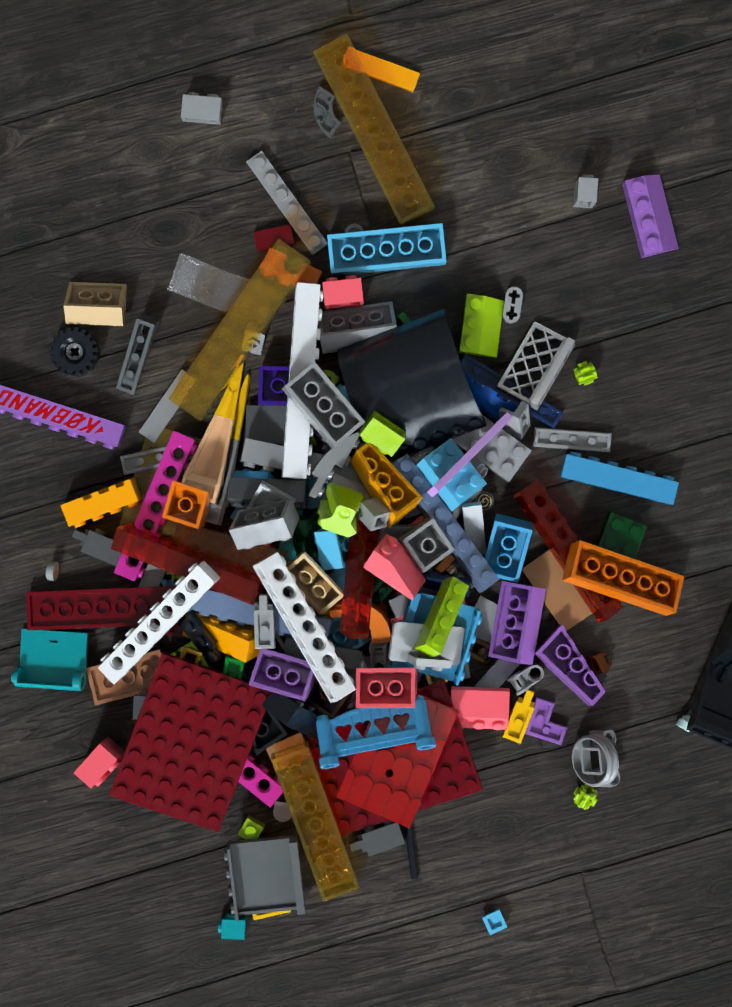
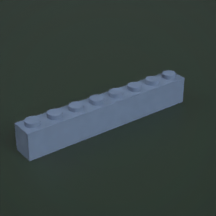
M406 454L393 463V466L423 497L416 508L424 519L434 518L454 548V551L450 554L455 558L454 560L468 579L471 580L476 590L481 593L499 580L498 576L437 494L431 497L427 493L431 485L409 455Z
M211 587L187 612L195 610L199 611L198 614L202 616H210L211 614L217 616V619L222 621H229L231 619L235 620L238 625H254L255 605L259 604V599ZM179 592L180 597L185 600V595ZM269 602V604H273L275 613V634H291L274 603ZM293 608L294 613L299 614V609ZM316 614L317 622L324 627L325 636L329 639L333 618ZM304 622L303 629L308 632L309 625ZM314 639L313 643L319 645L318 641Z

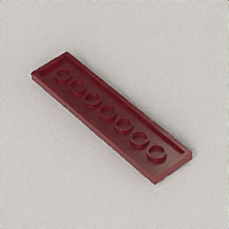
M177 586L26 592L27 629L54 630L139 626L137 622L145 614L149 616L152 613L150 609L157 602L161 604L164 600L162 596L169 589L174 590ZM167 605L168 611L173 613L172 608ZM154 618L155 623L160 625L159 620ZM180 619L174 625H179Z

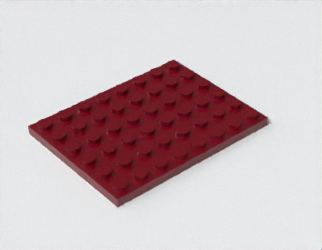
M162 652L109 796L219 832L266 709L262 705L271 692L250 686L249 681Z
M445 679L417 688V693L454 707ZM458 716L417 811L483 791V786ZM369 721L364 723L358 722L355 725V729L362 736ZM350 724L345 725V727L338 726L336 733L346 742L352 726ZM303 734L311 751L310 756L338 835L342 836L389 821L382 816L337 798V794L355 754L339 757L340 765L338 767L321 769L319 759H321L319 741Z

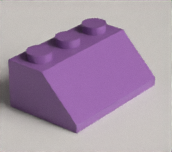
M260 649L249 685L305 702L316 677L306 660L268 649Z

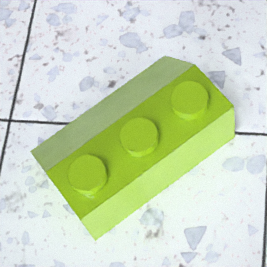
M466 295L459 353L497 358L504 306L503 300L482 295Z

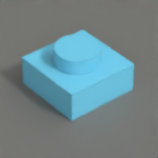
M499 908L482 916L490 935L507 928Z

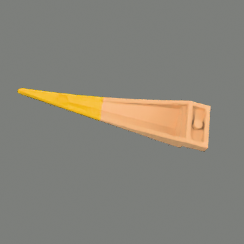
M245 354L241 356L219 406L181 482L209 491L210 503L213 504L217 503L223 485Z

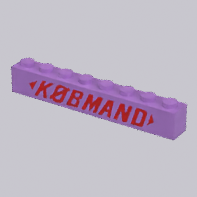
M0 385L1 414L5 415L7 411L13 413L12 417L23 420L24 417L31 419L30 423L41 426L42 423L49 425L48 429L59 432L60 429L67 431L66 435L75 438L81 435L85 437V441L96 444V441L104 443L103 447L112 450L115 447L120 448L127 426Z

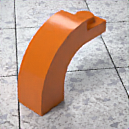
M349 595L348 603L338 601L330 608V618L358 617L364 620L371 630L372 644L390 643L392 632L389 618L383 608L373 600L359 595Z

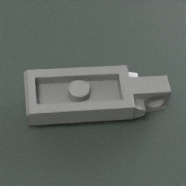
M269 594L259 595V604L255 605V649H275L276 647L275 613L273 604H269Z

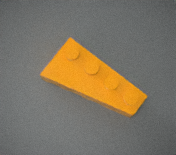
M366 443L359 448L351 459V464L371 498H378L390 511L387 523L389 528L415 509L423 498L372 443Z
M133 477L60 506L68 526L74 525L75 528L85 525V521L92 518L93 521L104 518L103 514L110 512L112 515L122 511L121 507L128 505L130 508L140 504L139 500L143 497L136 479Z
M192 611L195 612L217 640L216 645L220 652L245 663L258 656L260 649H255L253 625L247 624V626L236 624L235 620L222 621L217 619L215 615L202 616L198 614L199 611Z

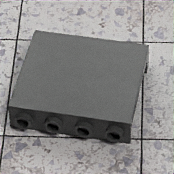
M297 835L228 842L227 849H224V859L229 863V867H226L227 879H231L228 891L229 897L233 896V902L230 903L231 914H235L236 921H239L240 915L297 910V915L305 914V899Z

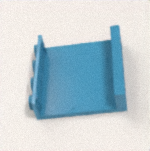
M419 591L413 600L408 599L402 622L425 623L436 596ZM462 604L453 626H460L465 629L460 664L457 666L451 665V669L443 668V671L432 670V667H426L425 670L416 669L417 672L453 681L455 685H459V682L463 681L465 662L468 663L471 656L469 649L471 644L475 643L477 633H475L476 626L480 625L482 621V614H480L479 608ZM392 660L389 662L393 668H414V665L408 662Z

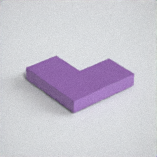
M536 697L534 711L525 734L562 745L567 726L549 721L555 703Z

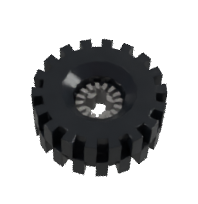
M68 327L66 330L59 331V334L53 337L54 341L50 343L51 350H49V354L52 357L50 359L61 372L70 376L86 375L88 371L91 372L94 365H97V359L100 358V348L97 345V340L86 330L78 327ZM72 348H79L78 357L76 355H74L73 357L71 356Z

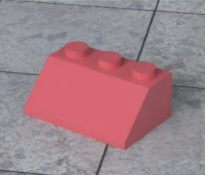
M356 668V708H415L417 697V670L415 668Z
M451 686V699L454 707L460 710L458 718L462 728L507 730L510 688Z

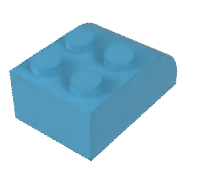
M496 513L484 559L498 578L518 583L534 523Z

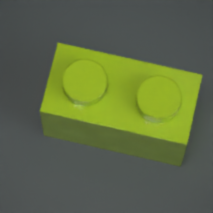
M373 411L361 427L360 436L366 443L375 445L381 453L392 457L406 439V431L376 411Z

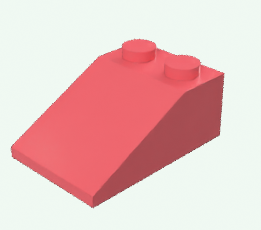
M387 533L363 566V568L411 600L415 598L426 581L403 544Z

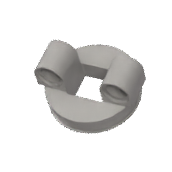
M589 731V735L579 738L573 747V768L580 780L588 786L613 787L618 785L620 781V773L618 771L619 759L614 747L616 743L614 731ZM590 751H598L600 768L592 770Z

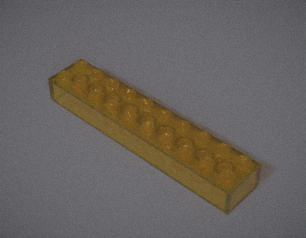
M346 33L313 51L400 225L404 226L436 209L348 34Z
M278 239L168 399L199 421H203L312 262Z

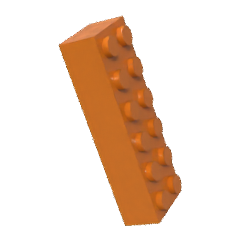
M581 540L570 545L562 581L665 616L677 612L684 576Z

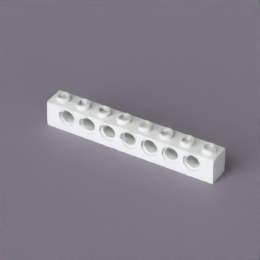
M277 552L253 565L254 570L330 703L337 702L355 691L353 678L347 674L344 669V662L341 658L337 657L333 643L328 641L325 636L324 627L317 622L313 608L308 606L304 592L295 583V576L288 571L284 557ZM274 570L279 573V580L274 578ZM284 588L289 590V597L284 595ZM294 605L298 606L299 614L294 613ZM304 622L309 625L308 632L303 629ZM314 639L319 643L317 649L313 646ZM324 656L328 659L327 666L322 661ZM334 673L338 676L337 683L332 679Z
M205 561L199 565L197 563L193 564L188 569L190 574L186 578L182 576L175 583L177 587L174 590L169 589L162 596L164 600L161 604L157 602L150 609L152 613L149 616L145 614L137 622L139 626L136 629L134 627L125 634L127 639L124 642L120 640L113 647L115 651L112 654L107 653L100 660L102 664L98 669L113 684L122 679L220 579V576ZM192 579L197 581L198 587L193 585ZM179 592L185 595V600L180 597ZM167 605L172 608L173 613L168 611ZM154 618L159 620L160 625L155 623ZM142 631L147 634L148 638L143 636ZM130 644L135 647V651L130 648ZM117 657H120L123 663L119 662Z

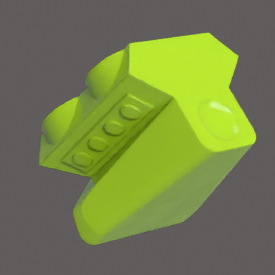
M329 483L326 488L328 500H320V508L318 510L320 517L317 522L322 529L349 538L357 533L356 514L360 509L361 502L364 501V495L338 484Z

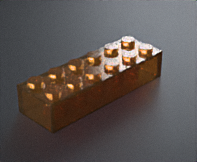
M177 522L168 558L190 565L195 563L199 565L205 561L215 572L263 585L253 565L278 552L279 555L284 557L287 566L292 551L269 544L257 545L251 549L237 550L230 533L206 526L196 529ZM274 570V578L279 580L280 575Z

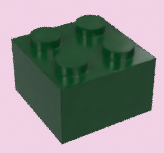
M608 512L596 546L635 559L647 526Z

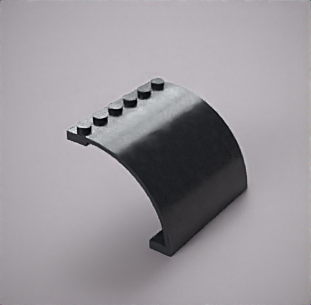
M445 309L337 350L346 391L351 406L366 422L373 411H376L406 431V439L391 457L388 454H383L389 461L487 426L459 360L450 331L452 323Z

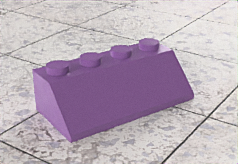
M646 175L625 180L622 186L641 258L679 249L660 175Z
M502 581L488 657L519 664H533L546 589Z

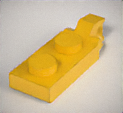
M528 689L525 691L523 698L518 697L510 714L507 730H504L502 737L521 744L534 711L535 702L531 701L534 691Z

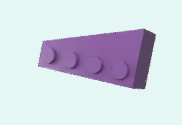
M562 624L558 625L537 647L534 655L586 705L593 706L605 693V690L593 671L590 670L586 660L576 648L575 643L567 634Z

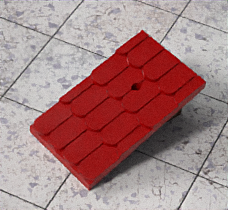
M417 693V697L423 696L424 700H426L432 737L435 738L436 747L428 750H417L416 742L357 753L354 755L337 794L339 799L407 828H410L460 711ZM404 713L402 716L395 715L393 720L404 731L410 716L408 713ZM390 718L376 719L374 721L375 726L385 734ZM369 721L368 726H367V728H366V730H365V733H364V735H363L364 738H366V735H367V733H368V731H369V728H370V726H371V722H370V721Z

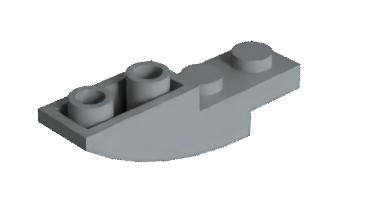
M356 432L348 436L337 447L331 448L320 459L310 474L317 479L308 496L313 499L317 496L321 497L326 488L323 486L326 479L330 480L335 472L333 467L341 469L342 466L346 467L351 459V456H349L351 450H356L361 441L358 439L360 433Z

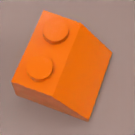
M172 480L162 518L196 529L204 527L210 508V492Z

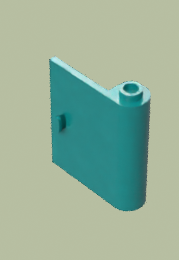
M21 629L20 664L11 674V681L14 683V686L83 691L86 684L88 633Z

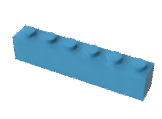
M571 451L570 455L565 454L559 477L669 505L674 504L679 482L674 481V477L663 475V478L656 477L655 472L647 470L644 473L637 472V468L626 466L624 469L618 467L619 463L607 461V464L601 463L599 458L589 456L588 459L581 458L582 454Z

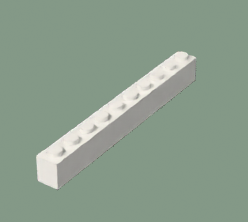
M297 282L295 287L289 382L311 363L315 362V359L318 360L319 348H316V340H320L321 329L317 328L318 321H321L322 309H319V302L323 301V290H320V284ZM288 396L281 478L305 480L307 475L310 476L311 464H307L308 456L312 454V445L309 444V437H313L314 427L310 425L307 418Z

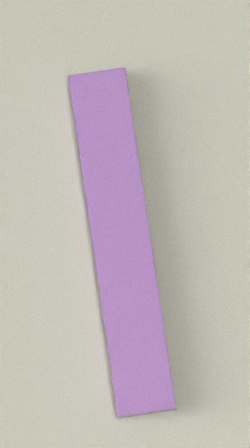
M508 412L505 413L427 493L434 497L512 419V416Z

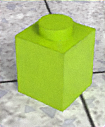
M248 815L237 835L245 840L258 839L265 824Z

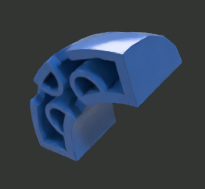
M465 375L481 412L496 421L500 419L499 409L501 407L515 412L518 407L517 404Z

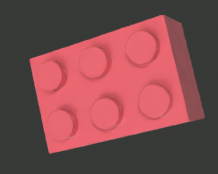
M107 737L84 760L74 774L89 788H92L94 785L98 787L121 763L122 755L125 751L110 737Z

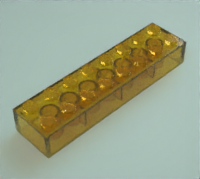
M308 741L272 753L271 761L323 902L360 889L358 878Z

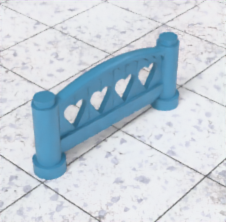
M423 696L416 697L415 708H356L333 719H329L328 715H321L317 717L316 721L321 759H319L321 769L338 767L340 765L339 757L393 746L416 742L417 750H428L436 747L435 738L432 737L426 700H424ZM404 713H408L410 717L403 731L394 722L393 718L395 715L402 716ZM390 718L385 734L375 726L374 721L376 719ZM371 722L366 738L355 729L356 723ZM350 724L352 729L345 742L336 733V728L338 726L345 727V725Z

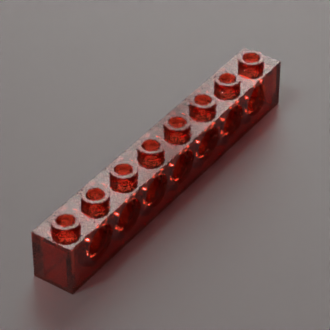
M536 480L513 496L529 520L534 523L533 526L562 569L565 570L569 554L567 547L577 542L578 536L570 529L566 518L560 514L554 500L550 499L547 495L544 485ZM535 498L539 500L540 506L536 505ZM546 514L550 517L551 522L546 520ZM557 530L561 533V538L557 536ZM574 585L599 623L606 621L623 608L621 600L601 594L604 597V602L600 600V593Z

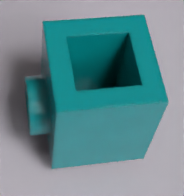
M227 913V915H223L222 921L218 922V933H221V939L244 940L246 936V916H239V921H236L235 914Z

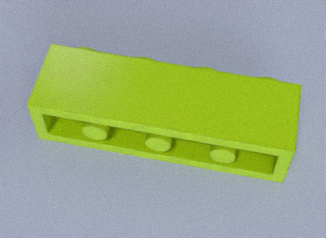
M454 576L442 581L414 649L429 658L442 653L469 585Z

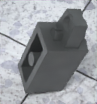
M98 528L95 531L86 529L85 533L74 530L72 537L81 541L80 546H83L81 552L114 566L117 565L125 543H123L124 539L113 536V538L106 536L107 532Z
M389 820L382 822L378 826L373 825L364 828V831L357 835V840L349 842L351 851L362 849V852L367 851L368 856H372L405 844V839L400 825Z

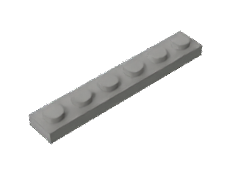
M260 151L246 161L312 256L328 246L324 237L264 153Z

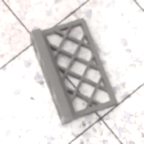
M534 321L498 383L497 388L531 405V408L538 411L573 350L575 340L570 337L566 338ZM537 328L543 331L545 338L534 340L532 334ZM556 338L562 341L558 348L551 349L548 340ZM546 341L548 350L538 353L535 344ZM533 345L535 354L525 357L523 349L526 346ZM550 353L551 362L541 365L539 356ZM537 357L539 367L528 369L526 360ZM524 361L526 370L515 373V363ZM541 370V379L532 382L530 372ZM528 374L530 383L519 386L516 376ZM515 378L516 387L508 388L503 385L506 379ZM531 386L533 393L528 399L521 394L520 389Z

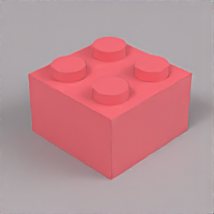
M357 275L346 276L345 280H338L337 277L327 278L326 282H322L326 310L364 305L361 278H357Z

